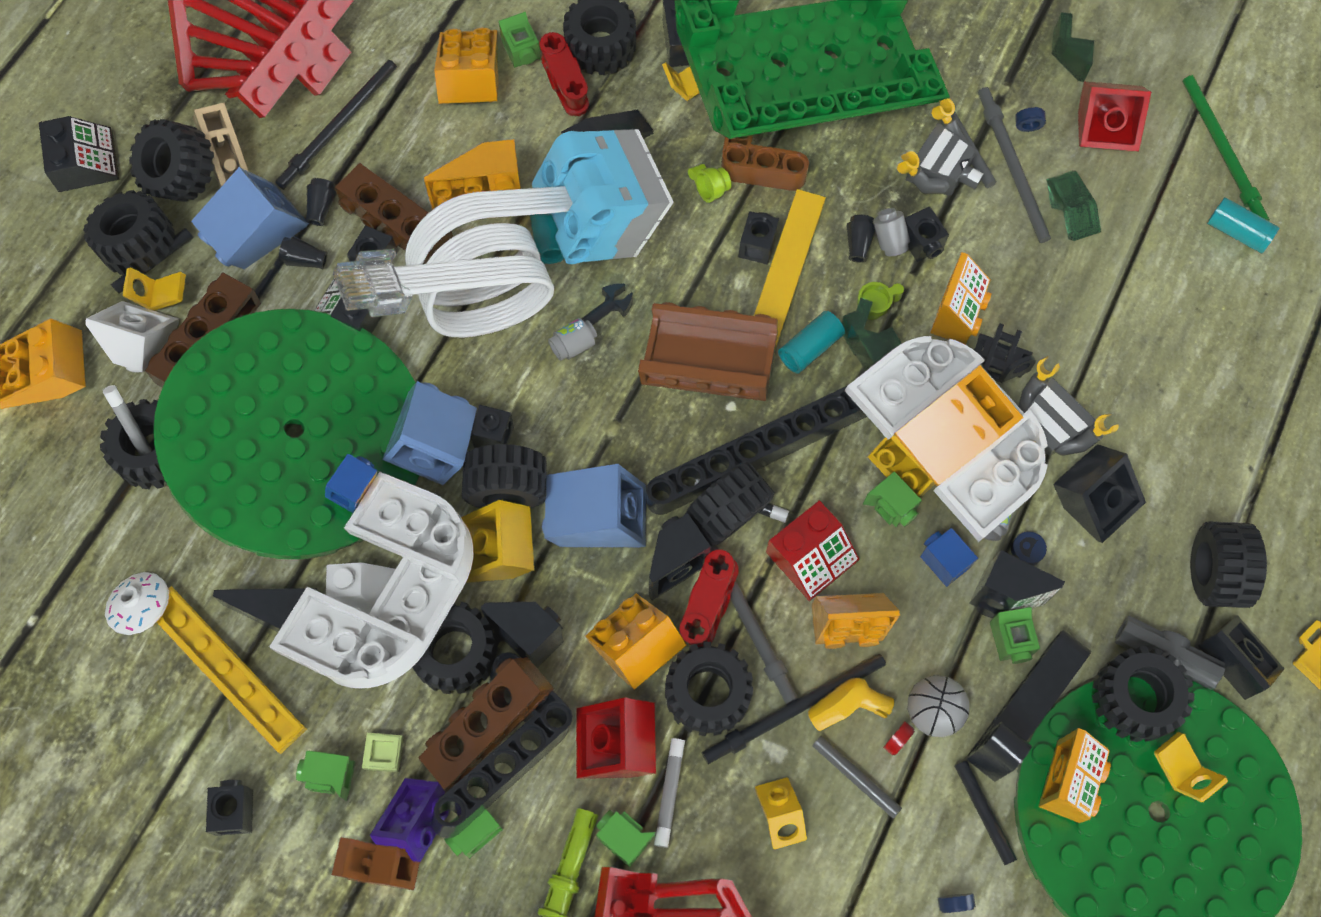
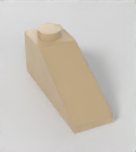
M225 103L195 109L193 120L197 130L202 131L205 134V139H208L211 143L210 151L214 153V158L212 159L214 174L221 188L238 167L248 171Z

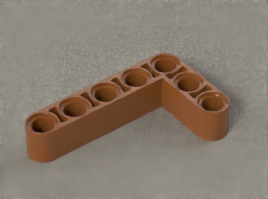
M753 135L732 139L725 137L721 167L728 172L732 182L796 191L804 186L809 168V160L803 153L753 145Z

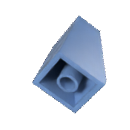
M240 167L191 221L199 230V238L215 249V256L222 264L228 267L233 265L242 269H246L281 245L284 237L291 238L309 224L274 183Z
M417 381L407 394L382 460L444 485L464 464L477 407L470 405L462 397L450 396L439 391L438 387L433 384Z
M619 464L546 475L545 518L542 522L544 538L559 547H646V484Z

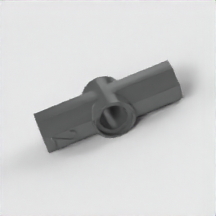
M1131 616L1125 618L1116 634L1115 643L1126 649L1133 648L1135 650L1140 646H1147L1148 651L1154 648L1161 649L1163 657L1171 654L1176 658L1174 664L1177 667L1183 665L1187 670L1183 673L1186 679L1191 678L1192 681L1199 683L1205 688L1215 689L1225 672L1224 662L1190 646L1191 642L1183 635L1173 631H1159Z

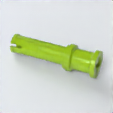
M576 809L556 874H552L548 879L547 883L550 887L543 908L538 909V915L542 917H568L567 914L573 896L578 894L580 889L577 879L598 819L597 814L585 809Z

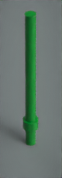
M1193 75L1187 76L1183 80V84L1241 192L1239 197L1245 207H1249L1251 212L1269 221L1270 218L1261 203L1262 196L1257 187H1253L1195 77Z

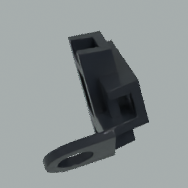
M999 323L993 338L979 333L974 351L985 360L982 364L986 372L995 381L1003 383L1015 377L1021 378L1025 373L1030 372L1036 360L1032 356L1033 352L1017 347L1022 331L1017 330L1015 335L1002 331L1004 324ZM1002 340L1010 343L1011 345L1007 346L1002 343H999L998 341ZM991 367L1001 371V373L999 374L988 369Z

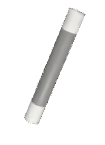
M110 385L103 390V394L139 455L143 456L152 452V448L116 386Z
M672 738L654 842V846L668 848L685 744V741L682 739Z

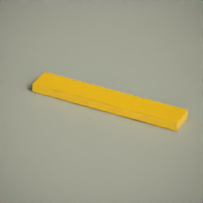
M799 189L796 190L754 316L765 314L778 320L775 351L826 199L824 196Z
M172 586L168 588V605L163 615L157 621L159 626L279 754H282L307 728Z

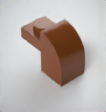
M340 837L331 875L362 883L414 890L420 862L412 861L406 850L399 847L375 845Z

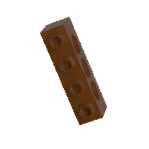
M361 163L335 186L339 197L338 204L345 212L350 215L355 213L360 217L364 225L392 236L396 248L399 246L405 251L414 229L429 213ZM391 217H397L396 219L388 220ZM452 231L443 236L433 246L423 264H426L437 249L453 237Z
M224 272L221 273L217 280L212 281L207 288L206 294L198 304L191 307L187 318L178 329L172 331L168 342L161 351L150 359L145 372L153 382L163 388L175 364L195 342L202 338H197L199 334L203 332L209 333L224 323L254 313L261 305L254 289ZM225 308L224 311L216 313L218 310Z
M528 657L508 658L500 664L495 671L498 675L490 683L486 682L477 688L472 694L474 700L466 708L462 707L453 713L448 720L450 725L443 732L435 733L425 743L427 749L418 758L444 790L452 788L490 755L555 689ZM506 687L510 690L512 695V700L510 704H508L504 699V691ZM482 712L488 719L486 728L481 724L480 717ZM459 737L462 739L464 743L463 752H461L457 746V740Z

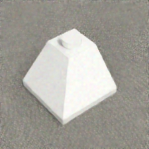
M124 301L86 318V326L112 363L124 366L131 372H144L148 367L150 359L161 351L168 342L170 334L179 324V318Z
M361 562L327 565L326 595L369 614L396 569Z

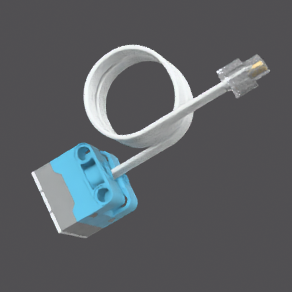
M639 129L586 132L568 131L558 136L532 181L533 188L467 193L449 199L429 212L419 222L410 236L405 253L406 266L394 267L392 262L396 256L394 249L360 251L356 261L337 263L333 275L347 311L367 308L370 317L404 314L412 300V294H418L430 326L438 333L454 338L490 334L523 322L539 312L553 297L554 285L544 263L540 259V253L530 231L521 225L495 223L468 229L445 242L430 257L428 262L423 264L433 246L447 233L463 224L479 219L551 213L558 228L555 239L567 264L637 257L674 202ZM520 250L514 256L474 259L495 251ZM521 283H531L508 299L475 310L445 312L433 307V305L450 307L473 304L504 294Z

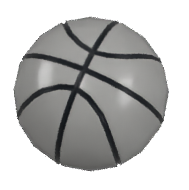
M933 675L925 677L914 685L908 697L907 710L912 723L919 731L931 737L942 738L953 735L963 728L969 717L970 703L967 693L957 681L946 676Z

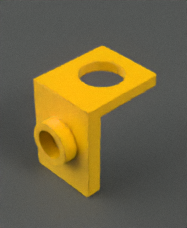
M666 62L662 64L671 88L686 101L700 93L690 66L677 73Z
M131 267L127 268L123 297L153 311L180 303L183 300L186 274L178 272L154 280ZM135 279L139 280L144 286L145 292L143 296L137 295L133 289V281Z
M1181 732L1176 733L1154 751V755L1172 788L1197 801L1204 802L1228 782L1226 776L1201 766L1185 734ZM1201 780H1212L1203 789H1193L1194 785Z
M786 777L755 786L757 797L767 819L773 849L806 841L803 811L789 778ZM794 824L797 826L796 831L790 836L782 837L778 835L779 829L784 825Z

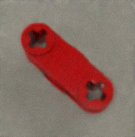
M556 32L547 33L540 39V49L543 53L541 57L542 65L547 73L551 87L556 92L567 114L581 116L589 108L587 98L588 85L565 38Z
M714 550L707 555L698 580L692 588L688 606L679 628L681 637L690 645L697 644V647H702L703 642H711L712 644L721 619L728 608L731 593L739 574V567L730 553L725 550ZM725 562L728 566L727 571L721 570L718 573L715 569L716 565H723ZM701 626L704 629L703 635L697 634L694 636L691 633L692 628H699Z

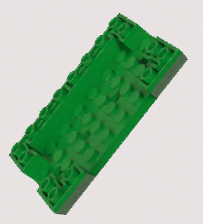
M675 0L677 33L712 128L729 139L931 104L950 98L930 49L915 50L901 17V13L908 0H833L734 15L739 0ZM877 43L886 44L889 50H885L883 47L878 46ZM825 51L834 52L838 58H832ZM771 60H780L785 66L779 67L772 63ZM724 68L728 70L731 75L724 76L722 73L718 72L717 69Z

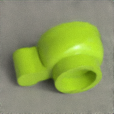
M700 164L688 169L690 179L695 181L699 195L707 203L721 198L731 188L730 176L722 167L718 169L714 167L706 168L704 164Z
M869 282L863 285L859 290L857 299L860 313L870 320L880 318L887 313L892 302L901 300L904 292L903 285L896 283L890 288L880 282Z

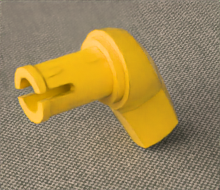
M851 678L840 684L812 706L808 714L815 728L821 731L847 718L860 707L885 719L893 710L894 698L869 688L865 679Z

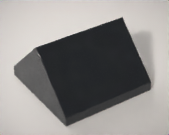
M1238 615L1198 645L1204 653L1225 663L1224 677L1244 700L1271 687L1284 671V667Z

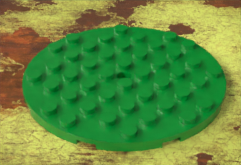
M274 309L236 318L210 331L195 342L175 364L163 385L154 419V444L160 471L172 497L183 512L201 529L226 545L236 546L240 549L254 552L258 556L275 559H308L337 553V550L364 541L349 534L344 529L353 513L325 497L327 483L347 454L355 458L361 456L374 465V469L377 470V475L379 472H382L414 486L418 481L420 475L382 460L407 394L416 382L400 358L379 338L363 328L361 331H358L330 317V314L303 309ZM301 424L304 432L301 436L294 438L288 436L284 430L286 425Z
M1130 677L1128 680V693L1131 700L1140 709L1154 713L1157 706V698L1153 688L1140 678ZM1094 681L1069 693L1049 710L1027 742L1032 745V748L1018 766L1014 810L1018 837L1025 859L1035 879L1039 880L1046 893L1053 900L1054 906L1065 917H1275L1279 913L1291 892L1300 864L1302 850L1300 807L1293 782L1278 751L1267 735L1245 712L1219 693L1192 681L1193 686L1188 688V691L1194 693V701L1188 704V706L1193 709L1191 714L1184 718L1186 722L1181 727L1153 741L1145 742L1143 739L1139 742L1130 741V735L1124 738L1117 736L1116 732L1118 729L1115 727L1108 729L1104 725L1107 721L1104 715L1098 717L1095 710L1100 708L1099 703H1093L1092 695L1098 692V690L1092 688ZM1078 728L1087 731L1110 750L1107 762L1111 764L1109 775L1104 783H1100L1097 794L1101 797L1098 813L1095 817L1091 816L1090 820L1082 823L1075 822L1039 807L1057 742ZM1178 732L1185 734L1202 767L1224 775L1228 780L1226 784L1204 802L1197 801L1175 791L1154 755V751ZM1201 780L1194 785L1193 789H1203L1212 780ZM1152 803L1162 804L1161 806L1165 811L1166 818L1164 821L1156 822L1151 818L1149 807Z

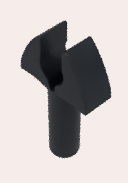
M612 284L603 287L602 295L606 297L605 301L581 319L584 322L589 320L594 325L612 311H619L625 317L632 305L633 292L622 300L617 299L614 301L616 296L625 291V284Z

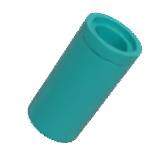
M1226 197L1223 198L1207 222L1210 226L1261 254L1269 246L1280 228Z
M551 213L530 215L533 238L540 253L541 261L544 264H554L563 261L564 257L555 239L558 228Z
M823 311L778 350L781 361L792 372L796 374L801 373L845 334L844 326L833 313Z

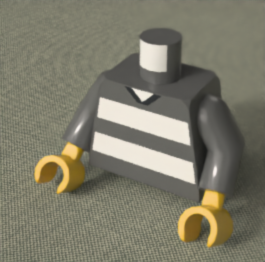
M948 98L941 100L940 105L932 109V116L937 120L942 119L943 122L941 124L937 123L917 154L913 151L903 154L901 158L904 161L897 166L899 173H908L906 181L914 183L923 194H944L949 196L953 194L960 182L975 190L984 176L982 172L970 167L976 151L963 134L955 117H951L955 111V105Z
M1049 356L1044 357L1037 364V372L1033 374L1022 390L1018 407L1024 413L1030 409L1038 419L1047 440L1048 446L1045 448V453L1049 456L1055 453L1061 456L1082 453L1100 441L1104 434L1116 432L1119 428L1118 424L1110 429H1106L1104 426V420L1111 416V414H1104L1095 419L1054 378L1048 381V377L1053 376L1059 371L1060 365L1058 363L1052 371H1047L1044 363Z

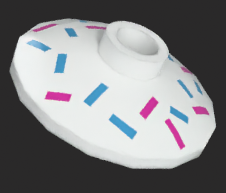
M148 572L134 574L123 580L112 591L106 603L105 617L108 625L117 633L124 635L141 633L153 626L163 615L168 605L169 590L166 582L157 574Z

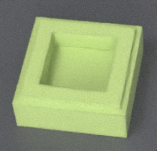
M367 733L362 769L399 772L404 737L402 735Z

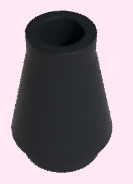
M313 178L311 183L307 185V223L315 226H324L327 214L337 195L335 191L336 185L333 182L322 178Z
M853 215L850 218V222L847 223L849 260L852 262L862 263L867 261V255L876 232L873 223L874 218L871 216Z
M295 236L292 238L284 237L278 258L279 261L285 262L286 266L324 269L328 252L320 250Z

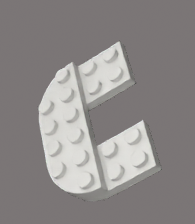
M931 336L918 337L897 346L850 383L844 391L889 440L894 436L895 432L985 360L972 348L949 338L948 341L931 339ZM992 377L991 379L1024 418L933 490L978 542L1037 491L1045 477L1048 464H1045L1047 440L1038 419L1030 409L1024 413Z
M382 472L378 473L344 527L349 534L403 557L370 613L366 614L307 587L269 646L275 652L330 678L337 684L350 688H371L386 684L406 673L419 661L463 589L473 563L474 553L471 534L454 508L440 496Z

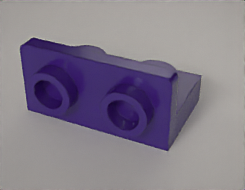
M405 778L370 834L375 845L405 849L412 861L420 862L436 836L431 820L436 802L446 793L442 786L434 781ZM450 810L440 813L442 820L447 818Z

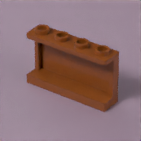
M670 302L654 303L652 305L653 319L644 360L640 359L638 369L642 385L766 401L778 335L777 319L765 314H757L755 316L743 315L733 310H726L724 312L711 311L702 306H695L693 308L680 307Z

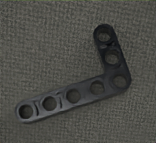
M1062 630L1050 643L967 755L966 760L994 782L1013 772L1032 748V745L1027 740L1087 660L1091 650Z
M510 652L498 655L494 660L489 681L491 682L498 675L495 671L505 660L520 657ZM506 687L504 691V699L508 704H510L512 700V695L510 690ZM554 691L523 720L525 722L523 726L439 798L435 804L431 820L432 828L437 835L443 838H453L460 834L565 738L572 723V711ZM556 718L562 723V726L552 727L548 724L547 719ZM524 740L533 741L537 745V749L527 750L522 746L521 742ZM505 763L510 766L512 772L507 774L500 773L494 765ZM477 786L482 788L486 795L481 798H475L467 790L470 787ZM450 810L455 812L459 819L448 823L442 820L440 813Z

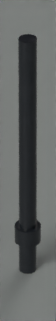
M387 60L301 154L293 156L288 162L289 166L275 180L279 188L284 190L298 174L303 175L310 167L309 162L396 70L397 66L393 61Z
M877 654L740 731L737 729L724 735V740L701 752L703 758L709 765L730 752L733 754L738 753L747 747L746 743L811 708L845 681L851 678L863 679L886 666L884 658L881 654Z

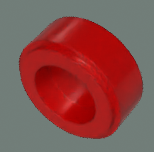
M904 721L883 748L892 756L896 755L914 734V728Z

